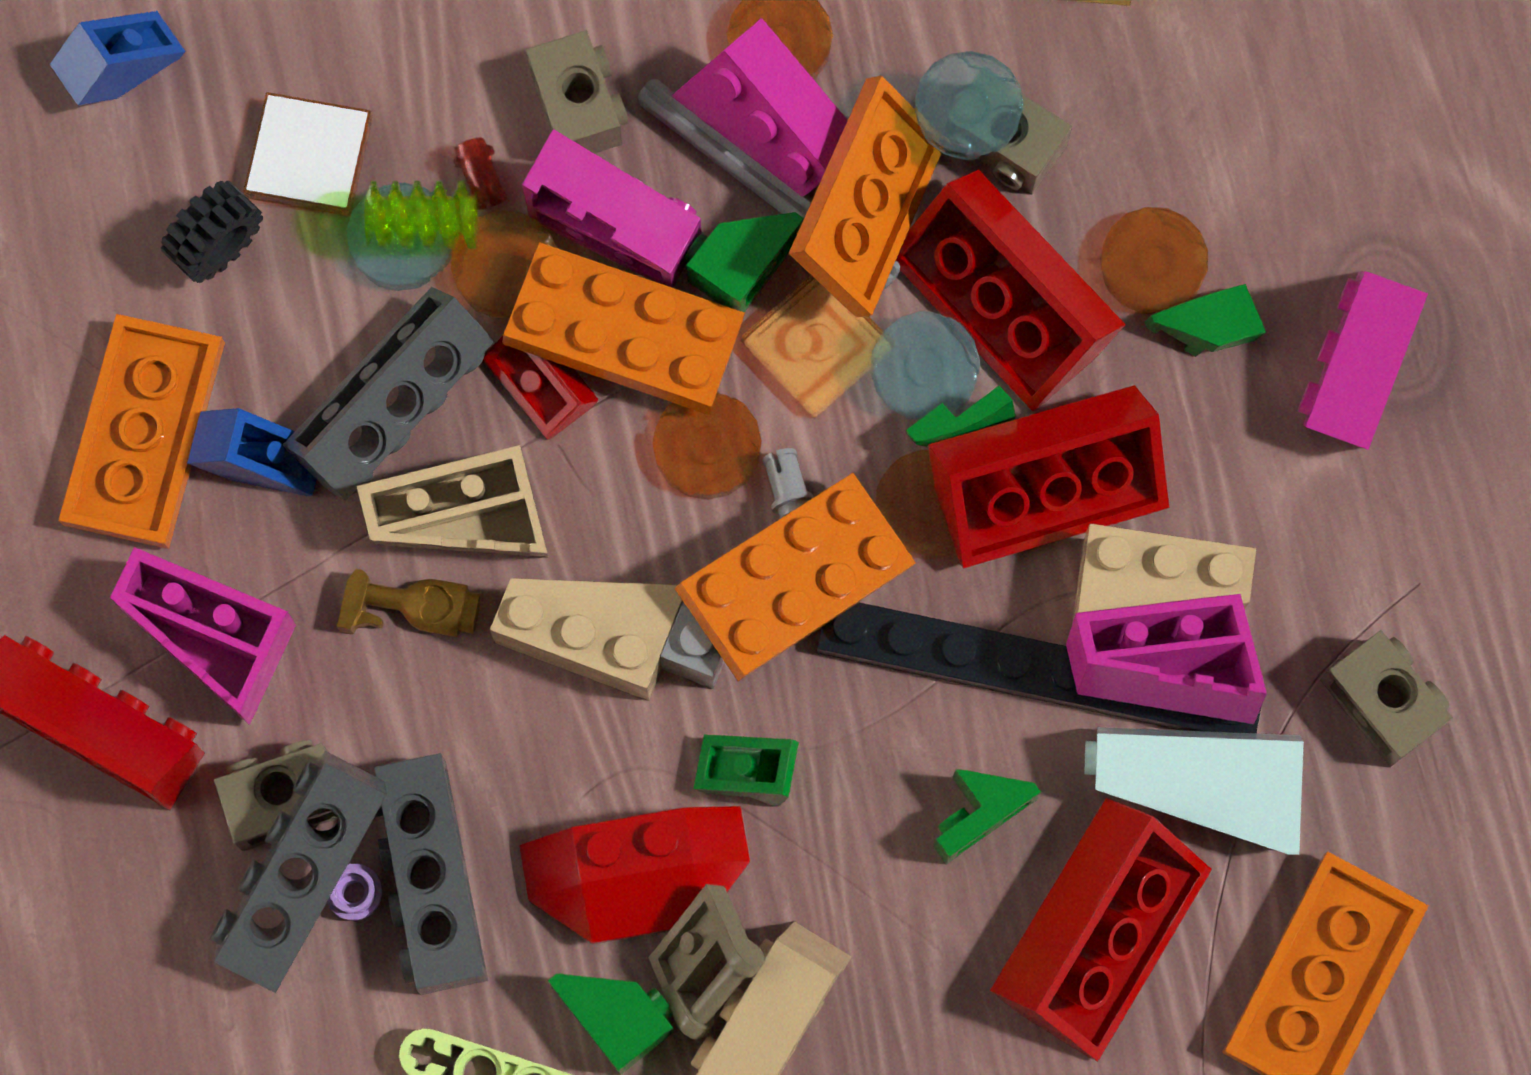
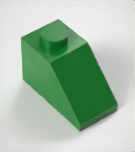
M796 212L719 223L709 236L702 233L689 248L685 256V260L689 262L687 264L688 282L717 303L745 312L789 255V251L804 218Z
M556 973L547 980L620 1075L674 1033L673 1027L668 1022V1019L673 1016L670 1005L655 987L645 993L637 982Z

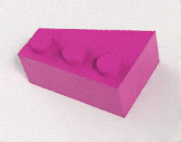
M762 18L671 95L802 198L820 184L848 121Z
M554 129L522 184L530 221L654 282L674 288L688 262L685 260V256L698 236L702 234L701 218L696 215V210L689 204L677 198L665 197Z
M1367 271L1358 272L1355 280L1348 278L1337 309L1344 311L1336 332L1328 330L1317 359L1325 363L1319 382L1316 384L1309 381L1299 405L1298 412L1306 415L1303 423L1305 427L1369 450L1428 293Z
M134 547L110 598L123 613L250 725L296 627L295 622L286 610Z
M1241 594L1075 614L1066 647L1077 694L1249 724L1255 723L1267 692Z

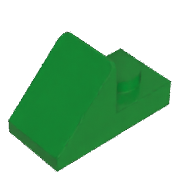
M704 734L693 789L706 794L752 797L769 805L779 807L789 798L799 742L793 739Z
M956 769L953 774V780L976 811L969 814L965 807H963L940 823L937 828L942 835L936 838L933 847L947 865L1037 801L1041 791L1033 782Z

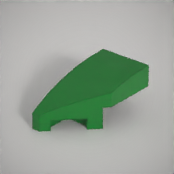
M1246 284L1184 302L1153 314L1144 321L1147 329L1157 334L1162 330L1185 343L1184 350L1195 357L1205 349L1215 352L1258 340L1266 333Z
M997 386L957 417L941 403L906 430V434L916 445L928 447V444L1015 420L1013 400L1000 386Z

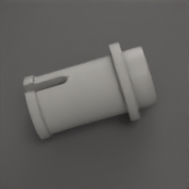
M793 448L776 450L777 460H775L772 453L767 454L762 459L775 498L771 508L773 513L779 514L780 519L814 498L812 493L806 491L797 459L798 454L796 449Z

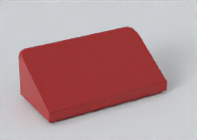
M503 335L484 354V363L547 440L552 439L599 401L575 369L502 344Z

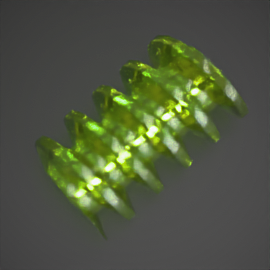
M414 180L409 196L403 195L398 181H392L387 196L381 195L376 181H370L364 209L365 239L368 248L374 234L382 250L390 249L395 234H397L403 249L412 248L417 234H419L425 249L434 248L439 234H441L447 249H454L456 247L460 234H463L469 249L477 248V191L474 196H469L463 180H458L453 196H447L442 180H436L431 196L425 195L420 180Z

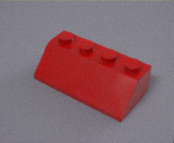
M976 170L945 185L908 230L896 258L900 265V271L1032 412L1041 407L1087 367L1126 325L980 170Z
M1135 385L928 444L935 492L963 569L1086 533L1090 524L1110 526L1170 508L1159 414Z
M6 635L0 638V714L164 808L171 810L205 754L196 743L192 742L197 733L171 717H167L163 725L148 717L145 713L149 706L121 689L117 696L113 697L97 688L102 679L76 663H72L67 671L51 662L50 660L54 652L28 636L24 637L21 644Z
M1106 798L990 991L1024 1018L1098 1062L1212 869L1154 816Z

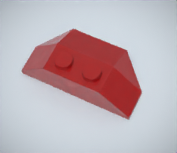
M741 806L683 807L570 827L519 845L528 901L592 945L670 931L706 884L724 886L728 893L739 876L750 864Z

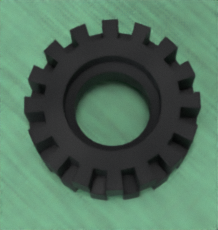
M227 180L225 183L223 181L216 182L214 188L208 186L203 189L200 198L194 196L189 201L190 206L186 210L181 209L176 215L179 218L177 222L169 224L166 229L169 234L162 238L161 243L163 246L161 251L193 282L202 283L205 278L210 280L214 278L217 270L221 273L227 269L228 262L231 259L235 261L241 255L239 251L243 247L250 245L253 241L250 236L258 233L260 229L258 224L263 221L261 210Z

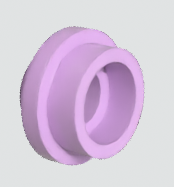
M348 864L330 895L327 904L342 919L349 921L365 919L372 915L381 903L383 891L380 879L367 866ZM353 883L362 884L365 889L363 898L356 903L346 901L344 895L346 888Z

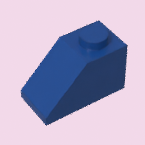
M158 11L79 22L51 61L50 66L79 106L118 99L179 60L186 51Z
M240 408L200 411L187 464L230 481L303 496H313L316 479L282 446L295 431Z

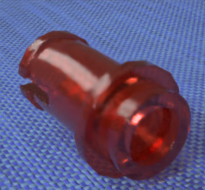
M483 137L469 139L458 144L454 148L456 157L453 159L455 167L462 169L475 210L486 209V202L488 201L491 208L504 202L507 199V195L503 191L491 158L495 154L493 146L487 145Z

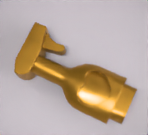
M356 568L346 582L337 628L342 633L354 635L356 629L365 626L383 628V621L380 617L366 612L367 605L402 612L411 626L422 631L458 637L459 632L474 634L481 604V594L468 592V585L437 579L420 580L406 589L372 584L366 572Z

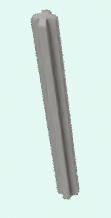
M652 79L642 88L638 95V102L641 107L780 213L796 212L805 218L813 197L807 194L802 198L762 165L671 96L675 92L659 80ZM897 261L893 265L884 289L893 283L900 272V265Z

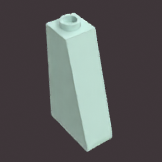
M1097 727V741L1085 742L1084 775H1095V790L1285 854L1299 855L1304 745L1300 735Z

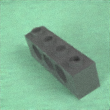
M431 287L282 446L325 489L346 501L352 494L358 492V485L371 481L373 471L389 454L397 452L407 443L410 438V431L424 416L436 411L445 402L448 395L447 392L463 375L472 372L480 365L484 358V352L495 341L455 297ZM435 346L433 361L427 367H424L426 353ZM398 386L397 399L392 405L386 407V399L389 392ZM361 426L359 440L349 447L348 440L354 429Z
M327 751L323 753L317 765L310 761L305 765L293 789V792L300 795L290 814L281 810L277 815L265 840L272 844L262 864L255 860L251 862L238 887V891L245 894L235 913L227 909L223 912L210 938L211 941L217 943L215 963L274 993L277 992L387 795L385 781ZM328 808L338 815L339 821L333 828L321 831L311 827L307 822V818L316 809ZM290 858H301L307 861L312 869L304 878L294 880L285 877L279 868L284 861ZM270 907L278 910L284 919L274 928H262L253 921L252 916L259 909Z
M439 753L374 767L376 777L386 782L387 795L374 818L384 816L387 838L378 839L379 852L384 872L394 871L398 893L388 895L395 928L404 926L408 948L399 950L400 964L405 983L415 982L416 990L421 995L488 981L445 759ZM414 807L427 809L430 812V821L423 831L409 834L401 829V819L406 811ZM427 861L438 864L441 874L438 882L433 887L418 889L412 885L411 875L417 865ZM442 916L449 919L451 922V933L446 941L438 945H429L423 941L422 928L430 918Z

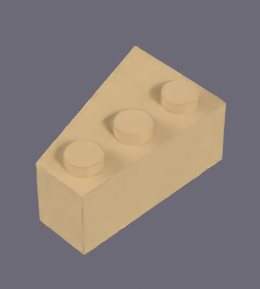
M520 445L357 486L369 538L375 545L549 557Z
M1090 524L1083 539L1073 620L1075 614L1081 612L1241 594L1244 609H1246L1250 603L1256 548Z
M510 578L490 632L494 642L498 645L649 701L662 670L661 653L683 601L675 590L677 585Z
M795 921L776 939L775 943L765 939L759 947L764 953L765 963L756 973L746 992L737 987L728 999L719 1017L727 1021V1024L718 1039L716 1040L708 1035L693 1058L691 1065L699 1070L697 1075H780L811 1021L816 1017L824 1004V999L839 974L844 971L852 956Z

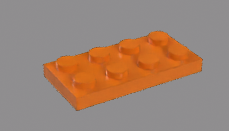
M882 75L866 78L789 251V254L856 318L873 315L946 144V140Z
M539 242L503 334L502 344L709 415L739 334L745 312Z
M116 314L58 521L63 526L169 549L192 467L187 462L200 411H207L225 345L221 336Z
M851 473L686 578L676 586L675 590L739 682L909 570L916 562L855 474Z
M1327 851L1316 868L1222 1053L1261 1075H1344L1429 905Z

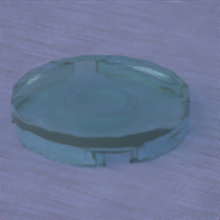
M974 51L952 53L933 63L920 79L914 104L918 124L928 143L945 155L964 160L980 158V155H986L992 151L995 153L1004 148L1018 131L1024 106L1021 85L1010 68L991 55Z
M409 183L383 185L365 195L352 211L346 230L349 252L357 268L377 286L396 291L420 288L431 282L430 279L435 277L440 270L442 273L450 263L456 244L453 220L443 201L425 187Z
M919 311L898 318L881 332L872 350L870 373L876 392L891 410L908 419L920 420L941 403L951 413H954L970 399L975 389L977 375L979 374L980 358L974 339L961 323L950 317L935 314V312Z

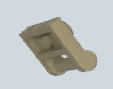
M708 884L704 886L648 957L678 1027L685 1035L693 1039H702L714 1025L713 1016L745 977H753L765 963V956L762 950L755 943L749 941L725 887ZM725 956L727 964L697 999L694 992Z

